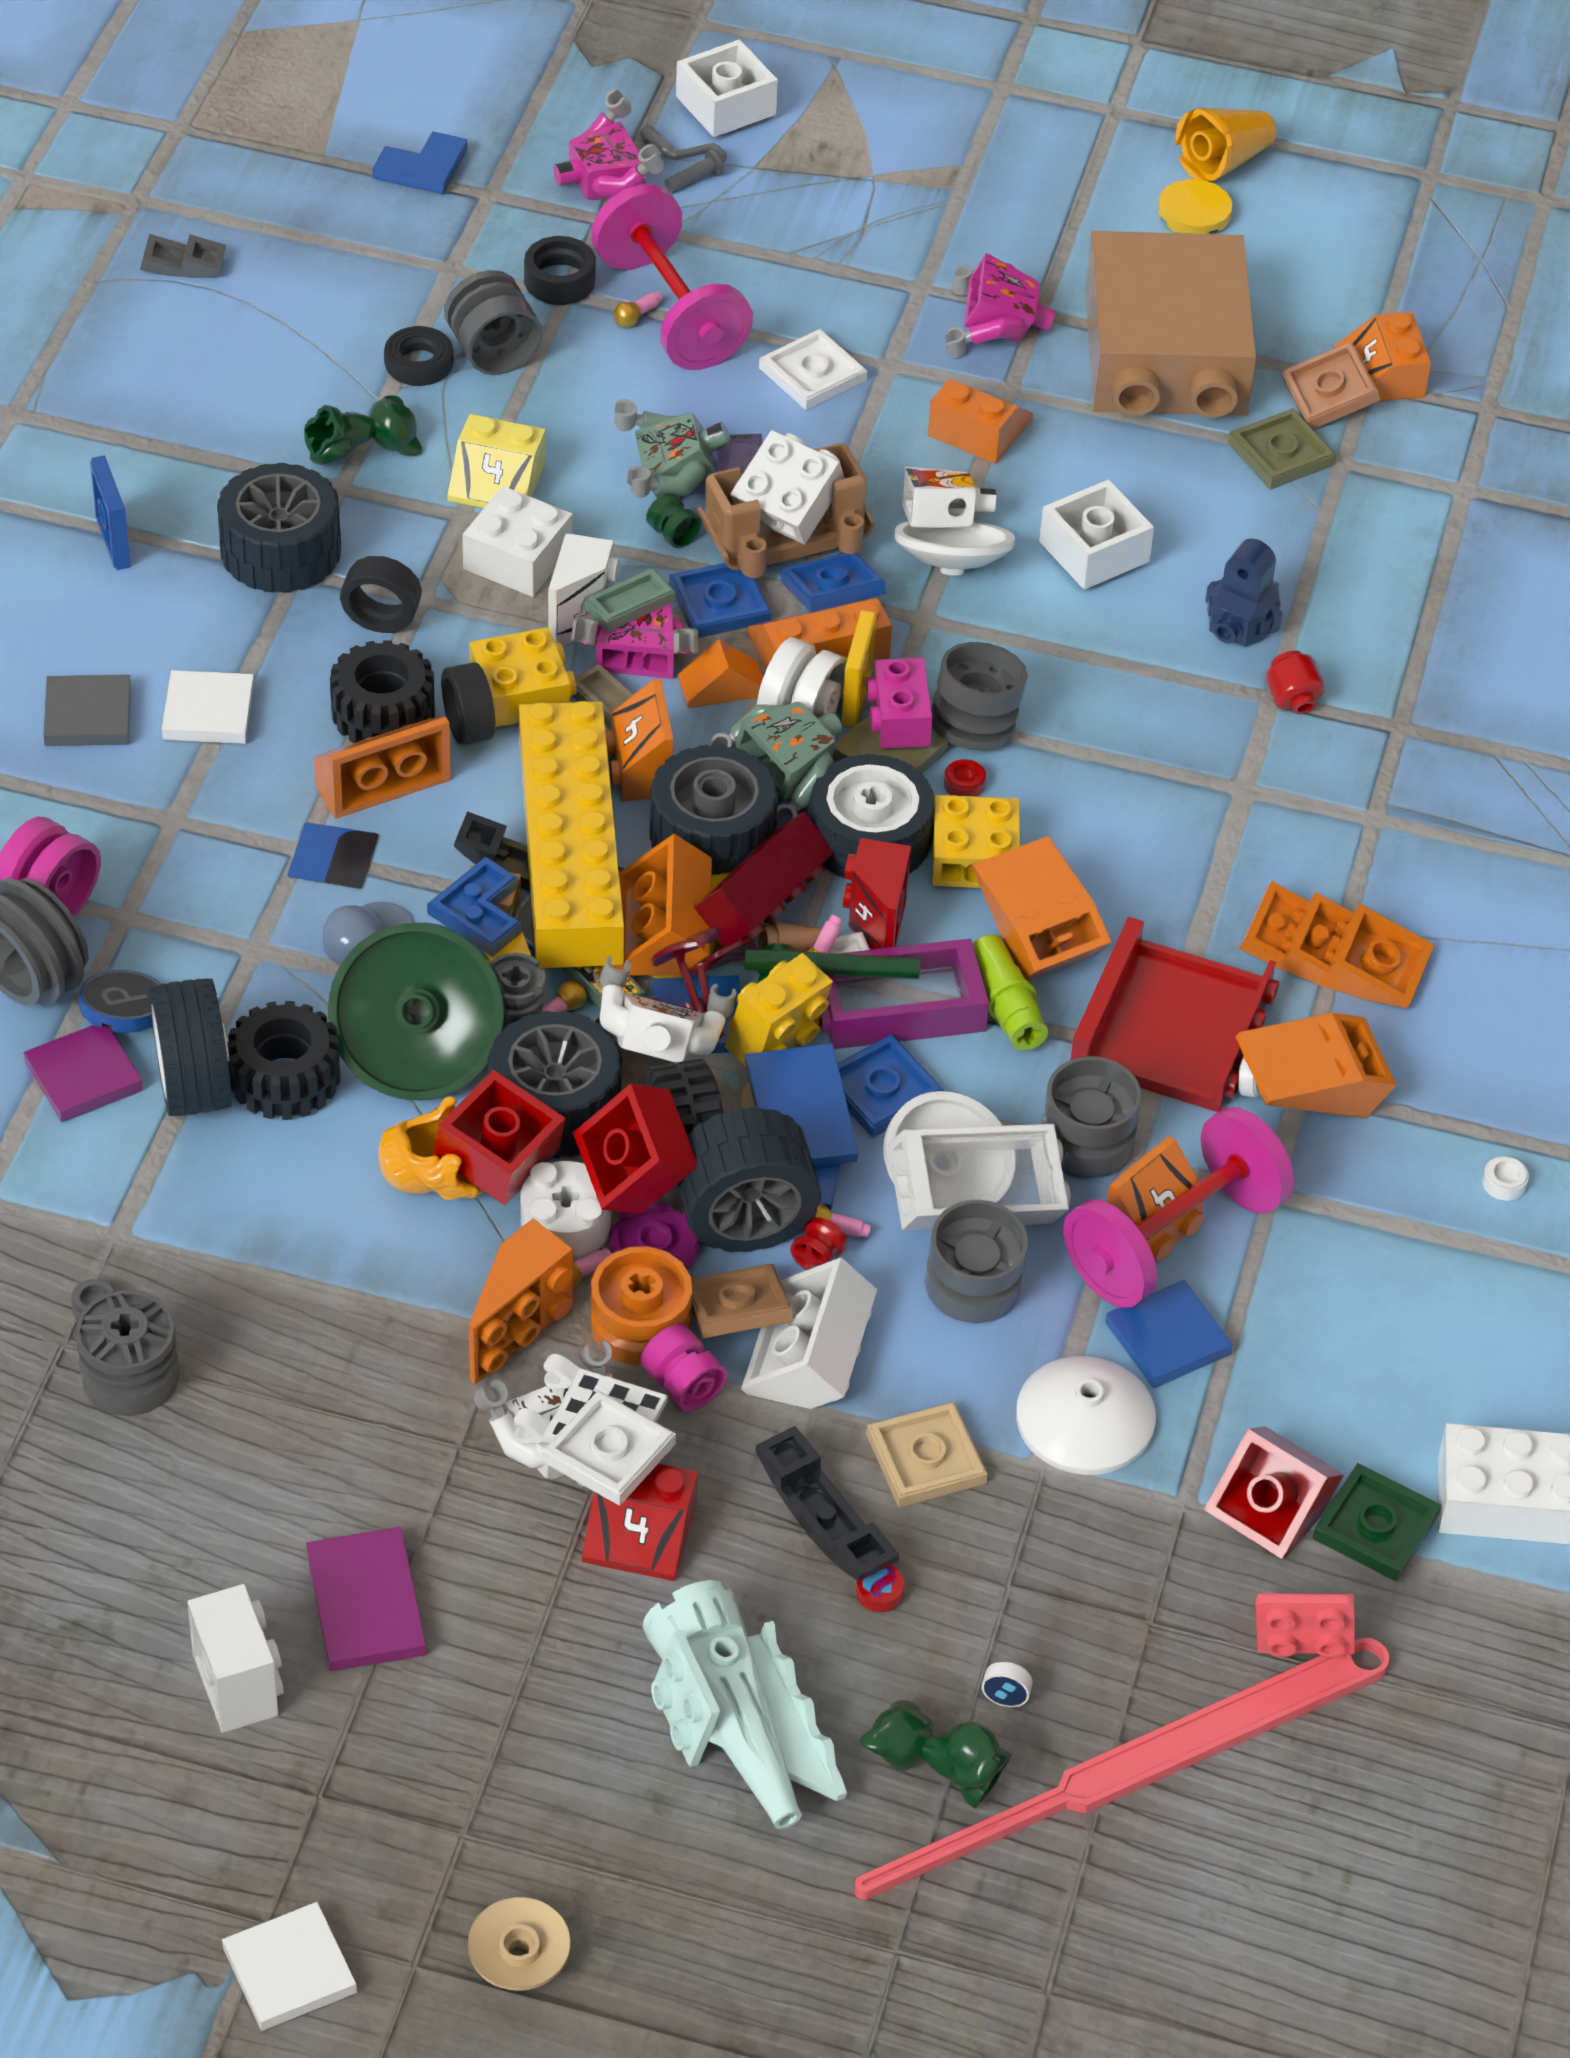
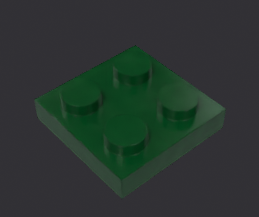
M1357 1463L1316 1525L1312 1539L1397 1582L1439 1517L1442 1505Z

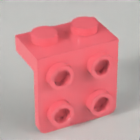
M1257 1593L1256 1627L1258 1653H1269L1277 1657H1287L1293 1654H1319L1325 1657L1355 1654L1354 1594Z

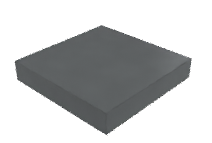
M130 675L47 676L44 745L129 744Z

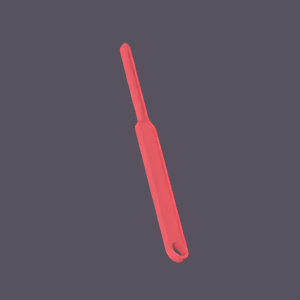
M1359 1638L1355 1640V1653L1359 1651L1374 1653L1381 1661V1665L1378 1668L1366 1670L1358 1667L1352 1660L1351 1656L1353 1654H1342L1337 1657L1320 1655L1065 1770L1058 1787L857 1877L854 1893L859 1899H869L1063 1810L1088 1813L1380 1680L1387 1671L1389 1653L1386 1647L1379 1641L1372 1638Z

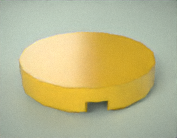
M1197 179L1180 180L1166 186L1160 194L1158 215L1160 219L1163 218L1167 222L1166 226L1173 232L1209 234L1210 231L1216 229L1220 232L1231 221L1232 200L1225 190L1214 183Z

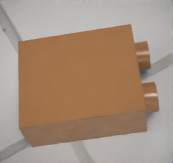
M1092 231L1085 295L1093 412H1119L1131 416L1147 413L1196 414L1209 418L1224 415L1247 416L1256 352L1244 235Z

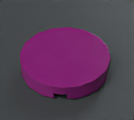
M655 1202L642 1214L623 1212L620 1214V1219L615 1225L613 1223L609 1231V1249L611 1254L628 1247L649 1246L667 1251L680 1260L687 1271L693 1267L699 1254V1240L694 1236L693 1231L690 1230L685 1212L682 1211L681 1214L678 1211L672 1210V1205Z

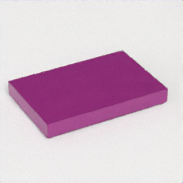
M401 1527L306 1542L309 1567L330 1671L426 1655V1644Z

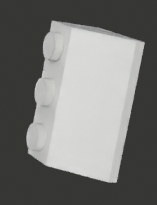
M842 1257L780 1280L792 1307L793 1322L761 1327L741 1388L747 1395L808 1409L829 1402H835L845 1396L849 1389V1380L856 1357L861 1350L860 1344L872 1314L871 1308L877 1289Z

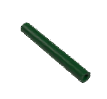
M745 948L744 970L771 972L781 961L790 962L803 953L826 975L919 979L920 958Z

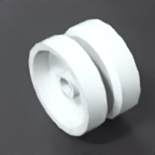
M789 637L780 645L766 669L760 686L757 705H787L801 702L816 718L828 712L836 715L843 700L847 658L828 650H822L817 654L813 644L795 637Z

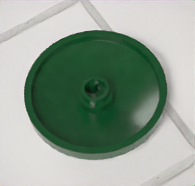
M409 922L379 930L366 937L349 952L338 968L331 985L328 1000V1021L332 1022L336 1028V1034L334 1035L338 1036L340 1057L362 1082L376 1091L391 1097L405 1100H428L442 1097L461 1089L485 1070L488 1066L489 1050L493 1047V1041L505 1028L506 1000L502 982L494 965L473 941L463 934L442 925L427 922Z

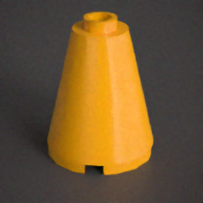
M1219 108L1194 109L1185 113L1177 125L1175 144L1181 145L1183 156L1178 158L1182 167L1192 178L1205 181L1219 180L1271 146L1276 138V125L1272 117L1265 111Z

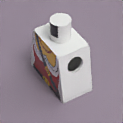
M905 467L902 507L911 527H970L973 525L974 512L995 511L996 489L976 488L970 474L966 472Z

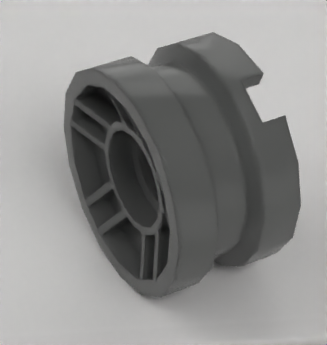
M506 953L495 957L491 962L502 982L506 1000V1021L516 1022L523 1016L538 1014L545 1003L546 986L545 970L540 968L539 961L530 955L522 953Z

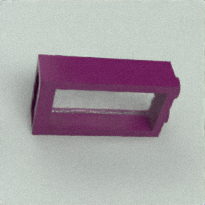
M971 938L840 953L920 958L919 979L827 975L833 983L827 998L829 1005L821 1015L819 1026L822 1033L828 1032L834 1049L872 1045L891 1034L901 1042L986 1032L989 1001Z

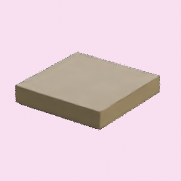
M955 1402L867 1425L866 1436L898 1508L987 1484L988 1474Z

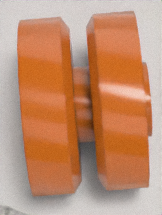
M649 1246L628 1247L610 1254L597 1266L591 1279V1334L600 1350V1342L602 1340L609 1343L612 1349V1359L633 1366H641V1355L644 1348L661 1330L678 1323L685 1324L691 1330V1276L684 1264L667 1251Z

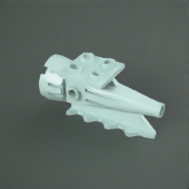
M716 1580L700 1581L684 1586L672 1593L675 1602L669 1604L663 1610L658 1602L650 1609L644 1618L643 1630L662 1659L651 1686L652 1698L656 1707L659 1710H663L670 1725L672 1742L677 1750H682L689 1767L699 1765L708 1741L722 1747L777 1829L792 1826L802 1817L790 1780L835 1801L845 1799L847 1791L836 1766L834 1744L831 1738L821 1735L816 1725L814 1703L810 1697L801 1694L796 1684L794 1662L791 1657L783 1655L777 1645L774 1621L764 1623L760 1634L748 1637L733 1590L729 1586L725 1590L722 1582Z

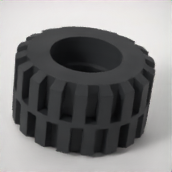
M383 640V643L369 641L365 642L366 646L360 647L356 645L350 648V654L342 653L338 657V664H333L330 676L332 720L337 725V730L342 736L348 735L349 741L357 743L406 725L434 718V671L431 670L429 660L423 659V653L419 650H409V645L404 643L395 645L389 640Z
M276 1001L266 1003V1008L260 1009L256 1006L250 1009L249 1017L241 1016L236 1021V1028H231L228 1034L229 1042H227L231 1090L235 1092L237 1101L240 1104L247 1103V1110L256 1114L261 1111L263 1112V1117L273 1119L277 1115L282 1116V1120H292V1115L300 1114L301 1117L311 1115L310 1109L320 1110L326 1105V1098L332 1099L334 1097L336 1086L340 1083L338 1036L334 1035L336 1034L334 1024L327 1022V1016L323 1012L313 1013V1006L303 1004L301 1007L295 1006V1001H285V1005H276ZM280 1058H292V1059H296V1060L289 1061V1062H274V1061H273V1060L280 1059Z
M688 1060L650 1066L646 1069L642 1085L670 1090L686 1135L690 1134L693 1128L700 1123H704L717 1114L724 1113L716 1079L705 1060Z

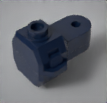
M1252 538L1244 540L1226 562L1223 578L1212 581L1207 586L1205 601L1208 604L1209 631L1214 633L1224 643L1235 642L1246 647L1262 640L1266 634L1277 632L1281 626L1283 612L1280 610L1279 583L1273 580L1276 557L1272 549L1263 541Z

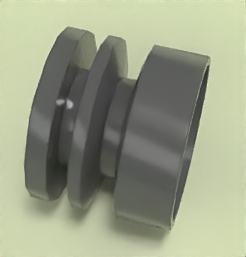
M496 270L474 273L459 282L449 293L444 305V318L474 369L490 375L505 374L523 366L537 353L543 340V327L512 276L503 271Z
M984 642L957 644L947 650L941 662L937 680L938 688L934 694V703L931 707L932 728L949 743L968 750L987 751L1000 748L1008 743L1015 731L1019 704L1023 698L1028 677L1023 662L1005 648Z
M134 1290L106 1293L90 1302L79 1315L75 1330L80 1374L85 1395L96 1407L110 1414L123 1416L149 1413L166 1403L176 1390L180 1375L176 1351L175 1325L171 1311L160 1299L146 1292Z

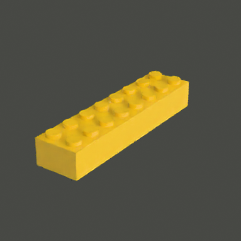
M586 701L575 703L519 704V746L536 960L539 961L540 968L604 966L607 958L611 956L612 966L624 965V922L602 702Z

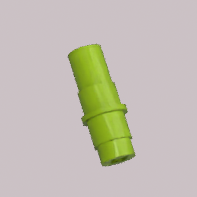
M998 935L982 936L972 944L989 1001L988 1011L992 1018L998 1020L1004 1034L1009 1037L1015 1049L1021 1051L1034 1049L1040 1046L1048 1036V1028L1036 1002L1037 992L1033 984L1025 980L1020 968L1016 966L1003 939Z

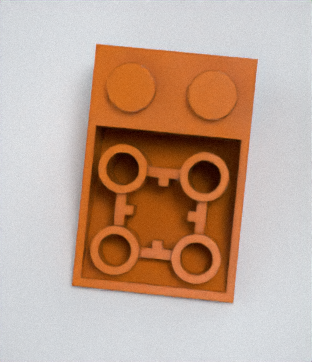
M1049 836L971 865L1001 937L1025 980L1030 981L1097 955L1111 943V939L1094 901Z
M1327 1013L1242 1031L1235 1036L1259 1088L1260 1095L1268 1106L1367 1118L1397 1086L1365 1017Z
M534 1218L500 1244L469 1323L470 1381L473 1384L478 1383L487 1374H494L500 1370L509 1356L520 1347H527L533 1343L542 1329L553 1320L558 1321L562 1319L573 1305V1248Z

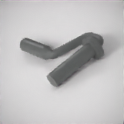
M645 125L641 129L640 136L649 144H654L663 157L679 160L705 153L704 160L665 179L666 188L670 193L710 173L720 175L724 172L723 163L727 159V154L716 143L674 151L673 145L651 125Z

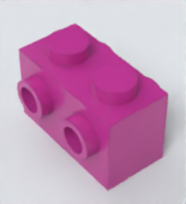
M924 658L874 660V677L866 678V694L868 702H875V707H870L871 732H879L881 749L931 746L932 712Z

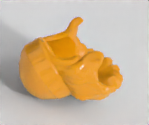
M454 1097L444 1098L440 1106L433 1109L430 1113L411 1120L402 1121L389 1127L383 1133L379 1141L378 1163L384 1178L396 1190L412 1194H425L436 1191L445 1200L462 1197L473 1199L484 1192L457 1173L462 1162L458 1155L446 1154L441 1159L437 1155L433 1156L438 1125L455 1109L457 1100Z

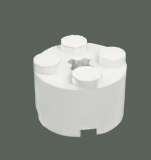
M559 1161L553 1163L541 1162L534 1165L521 1189V1227L534 1218L573 1248V1261L595 1250H599L601 1247L604 1249L609 1243L612 1211L601 1210L585 1164L574 1161Z

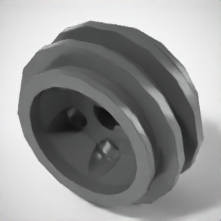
M12 878L0 880V991L13 1001L25 1006L36 1003L42 1006L55 1004L61 999L64 992L77 988L84 977V968L89 960L87 943L81 928L69 909L53 892L41 883L28 878L21 880Z

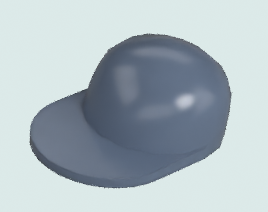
M372 902L362 906L346 905L337 908L328 916L323 927L324 951L330 960L341 965L349 952L366 937L386 927L412 922V919L403 908L388 902Z

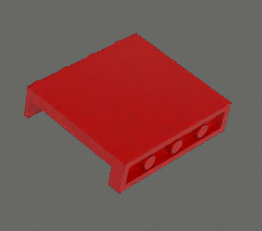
M1128 916L1073 1037L1070 1060L1089 1056L1113 1060L1126 1067L1135 1076L1142 1089L1219 1112L1226 1096L1234 1098L1238 1088L1239 1072L1237 1070L1242 1063L1244 1055L1235 1036L1242 1031L1263 1027L1267 1011L1263 1010L1264 1005L1272 1006L1276 998L1280 981L1273 979L1276 961L1269 960L1264 975H1257L1143 940L1144 921Z

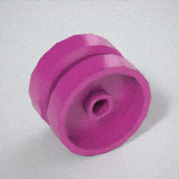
M37 816L26 821L11 835L0 853V880L6 878L15 880L28 878L41 883L59 898L69 909L73 917L82 909L91 896L98 881L101 868L100 851L95 844L78 834H70L64 826L48 817Z

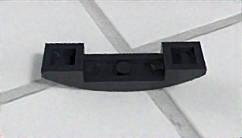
M467 811L456 837L454 847L474 864L487 857L508 872L521 874V889L531 892L527 845L504 837L506 825ZM618 866L619 872L624 869Z
M796 1426L756 1445L755 1451L788 1509L813 1542L842 1571L857 1581H861L899 1561L898 1552L873 1522L865 1525L821 1470V1457Z

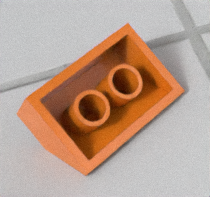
M878 598L864 599L819 611L806 612L748 626L747 630L766 669L780 645L789 637H795L813 644L817 654L822 650H828L848 659L861 610L875 612L877 617L873 664L874 660L890 659L892 623Z
M446 717L429 718L314 756L315 786L334 818L337 819L450 781V726Z
M672 834L619 872L624 922V964L626 960L631 963L632 968L629 975H681L676 958L659 966H653L651 958L661 949L672 943L685 940L697 932L710 929L694 909V906L711 891L712 858L676 834ZM710 942L706 944L705 948L699 947L685 954V962L688 969L710 955ZM614 965L613 967L622 970L624 965Z

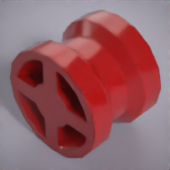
M816 1217L806 1225L805 1235L799 1236L791 1244L790 1251L796 1263L804 1270H809L832 1261L833 1257L840 1256L847 1248L848 1241L844 1232L835 1223L825 1218Z

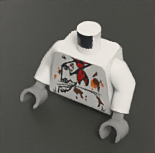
M611 956L607 958L599 978L604 986L601 999L600 1023L605 1030L612 1033L621 1048L672 1062L688 1061L694 1056H706L715 1049L726 1021L725 1018L733 1014L736 998L735 989L732 990L730 996L723 997L717 995L718 984H714L710 989L707 1006L708 1012L700 1013L625 993L623 988L632 968L631 963L626 960L623 969L620 970L612 966Z
M605 1340L600 1342L603 1352L602 1361H594L590 1358L588 1344H586L581 1350L583 1364L591 1368L594 1373L613 1378L612 1373H607L605 1364L612 1355L609 1343ZM500 1380L490 1382L491 1389L496 1395L495 1402L488 1400L482 1388L475 1392L474 1401L476 1406L483 1411H490L492 1415L489 1422L506 1456L531 1469L537 1468L547 1479H555L564 1475L542 1462V1450L548 1445L547 1443H523L514 1437V1431L517 1427L514 1424V1418L520 1409L528 1408L551 1422L569 1388L554 1389L545 1386L507 1402L508 1390Z

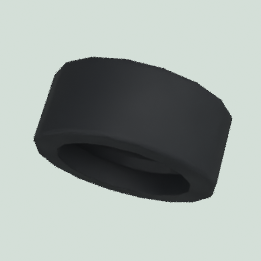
M552 236L542 238L533 243L525 252L524 284L528 292L536 299L549 304L565 305L584 299L594 289L596 256L592 248L583 241L570 236ZM559 264L577 268L579 271L570 275L557 276L545 273L541 269Z
M367 556L357 560L350 567L341 588L340 601L343 610L350 619L364 629L380 633H394L405 629L412 622L420 603L422 588L419 579L412 570L398 560L385 556ZM373 584L385 587L396 594L402 603L387 605L377 602L367 596L360 586Z
M472 662L444 668L441 675L442 699L446 718L449 721L450 730L456 742L465 745L492 739L495 734L496 725L495 710L489 683L479 663Z

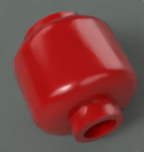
M1292 650L1278 655L1271 661V666L1266 672V682L1275 705L1281 710H1293L1295 714L1309 712L1316 707V701L1324 694L1325 683L1316 661L1310 655L1302 654L1300 651Z

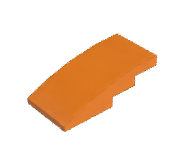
M1271 881L1261 897L1239 949L1266 963H1269V960L1276 961V968L1320 986L1361 999L1407 1009L1434 944L1362 904H1359L1354 912H1351L1317 892L1307 901Z

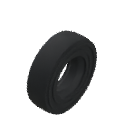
M412 326L398 330L388 338L384 348V363L387 372L395 380L407 385L425 386L437 383L450 373L454 362V351L450 339L443 332L431 327ZM415 350L428 351L434 355L433 358L426 361H411L404 357L406 353Z

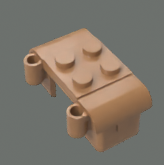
M837 443L814 449L818 452L820 449H824L834 454L840 460L845 478L833 481L832 503L805 545L760 524L761 508L758 499L734 505L730 494L740 480L739 467L708 475L706 478L705 512L701 506L697 507L696 510L728 568L736 571L741 570L749 578H759L765 574L767 565L836 549V547H839L846 554H857L862 550L863 539L872 531L874 519L866 507L867 478L846 444Z

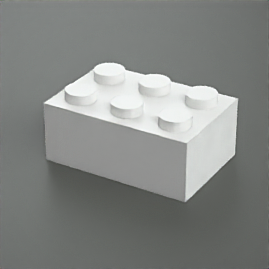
M1446 1423L1438 1453V1503L1442 1505L1438 1517V1533L1570 1545V1434Z

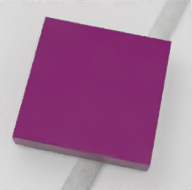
M102 1023L101 1027L91 1025L24 1052L26 1065L61 1122L143 1090L142 1079L109 1026Z

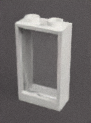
M1054 1124L905 1129L888 1144L902 1231L933 1229L934 1223L944 1210L966 1200H987L998 1203L1012 1211L1021 1220L1023 1225L1053 1224L1069 1210L1068 1206L1071 1199L1070 1187L1063 1178L1061 1167L1063 1147L1061 1141L1056 1138Z

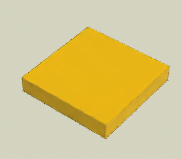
M861 610L845 666L842 726L854 728L859 723L866 697V678L871 677L873 671L877 617L875 612Z

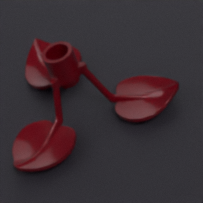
M718 927L697 932L685 940L666 946L653 955L651 962L653 966H659L676 958L691 998V1002L681 1007L706 1013L708 1012L707 1006L710 994L706 973L718 966L744 960L745 948L756 949L753 940L745 938L733 942L688 970L685 954L699 947L705 948L707 943L720 935L721 932ZM698 975L703 999L699 998L691 977ZM648 997V999L659 1001L656 997ZM598 1017L594 1022L600 1023V1017ZM723 1030L720 1034L719 1039L725 1036Z

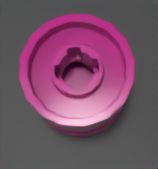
M678 1323L661 1330L649 1341L641 1355V1365L659 1385H664L665 1392L682 1411L690 1412L708 1404L720 1392L727 1380V1370L709 1350L703 1352L704 1345L685 1324Z

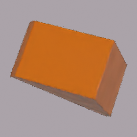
M720 639L678 674V681L687 708L758 698L763 680L759 664L756 660Z

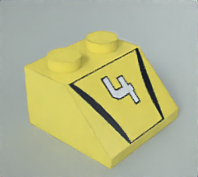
M469 414L458 439L447 501L485 508L502 486L532 497L546 464V429Z

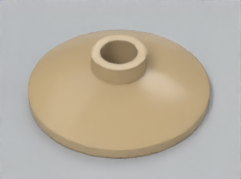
M527 1897L507 1898L488 1906L473 1922L468 1937L469 1957L476 1971L489 1983L507 1990H530L548 1983L563 1969L570 1953V1934L562 1916L550 1905ZM517 1948L525 1949L528 1952L521 1956L511 1954Z

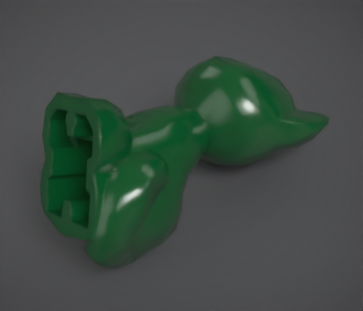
M395 395L385 396L383 399L373 403L369 416L357 412L341 413L334 406L324 405L318 409L315 417L307 421L304 427L305 443L310 452V460L314 464L323 465L345 458L357 446L372 438L384 449L397 451L401 455L415 456L422 452V446L416 437L417 423L415 416L410 408L404 405L403 400Z
M909 1700L893 1702L889 1709L883 1711L877 1717L872 1728L860 1738L861 1745L880 1755L896 1769L908 1770L925 1760L938 1774L953 1781L955 1785L962 1787V1795L965 1801L974 1809L987 1797L1012 1757V1754L1000 1748L995 1735L978 1722L967 1721L954 1726L946 1735H934L931 1719L921 1712L919 1706Z

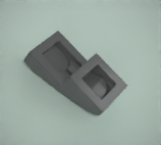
M149 234L140 270L166 276L188 278L219 276L226 245L189 234L186 245Z

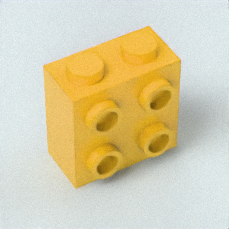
M549 627L469 642V663H479L489 683L495 710V727L519 723V704L571 703V696L576 695V682L573 672L571 670L566 671L564 668L566 662L561 642L555 643Z
M935 795L932 838V886L980 888L971 865L1020 847L1019 799Z
M803 953L790 962L781 961L771 970L768 977L758 984L755 982L749 983L738 994L736 999L738 1005L735 1015L728 1024L730 1030L724 1047L746 1067V1054L789 1049L799 1044L806 1046L820 1031L818 1024L821 1015L829 1005L827 998L833 981Z

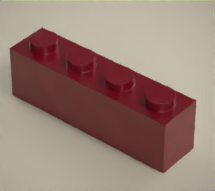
M803 811L771 834L769 838L696 904L694 909L709 928H719L721 933L717 938L724 947L739 939L750 938L752 940L765 929L761 923L762 921L767 924L786 909L782 903L783 901L788 904L807 889L802 882L805 881L806 884H809L826 871L827 868L823 862L834 851Z

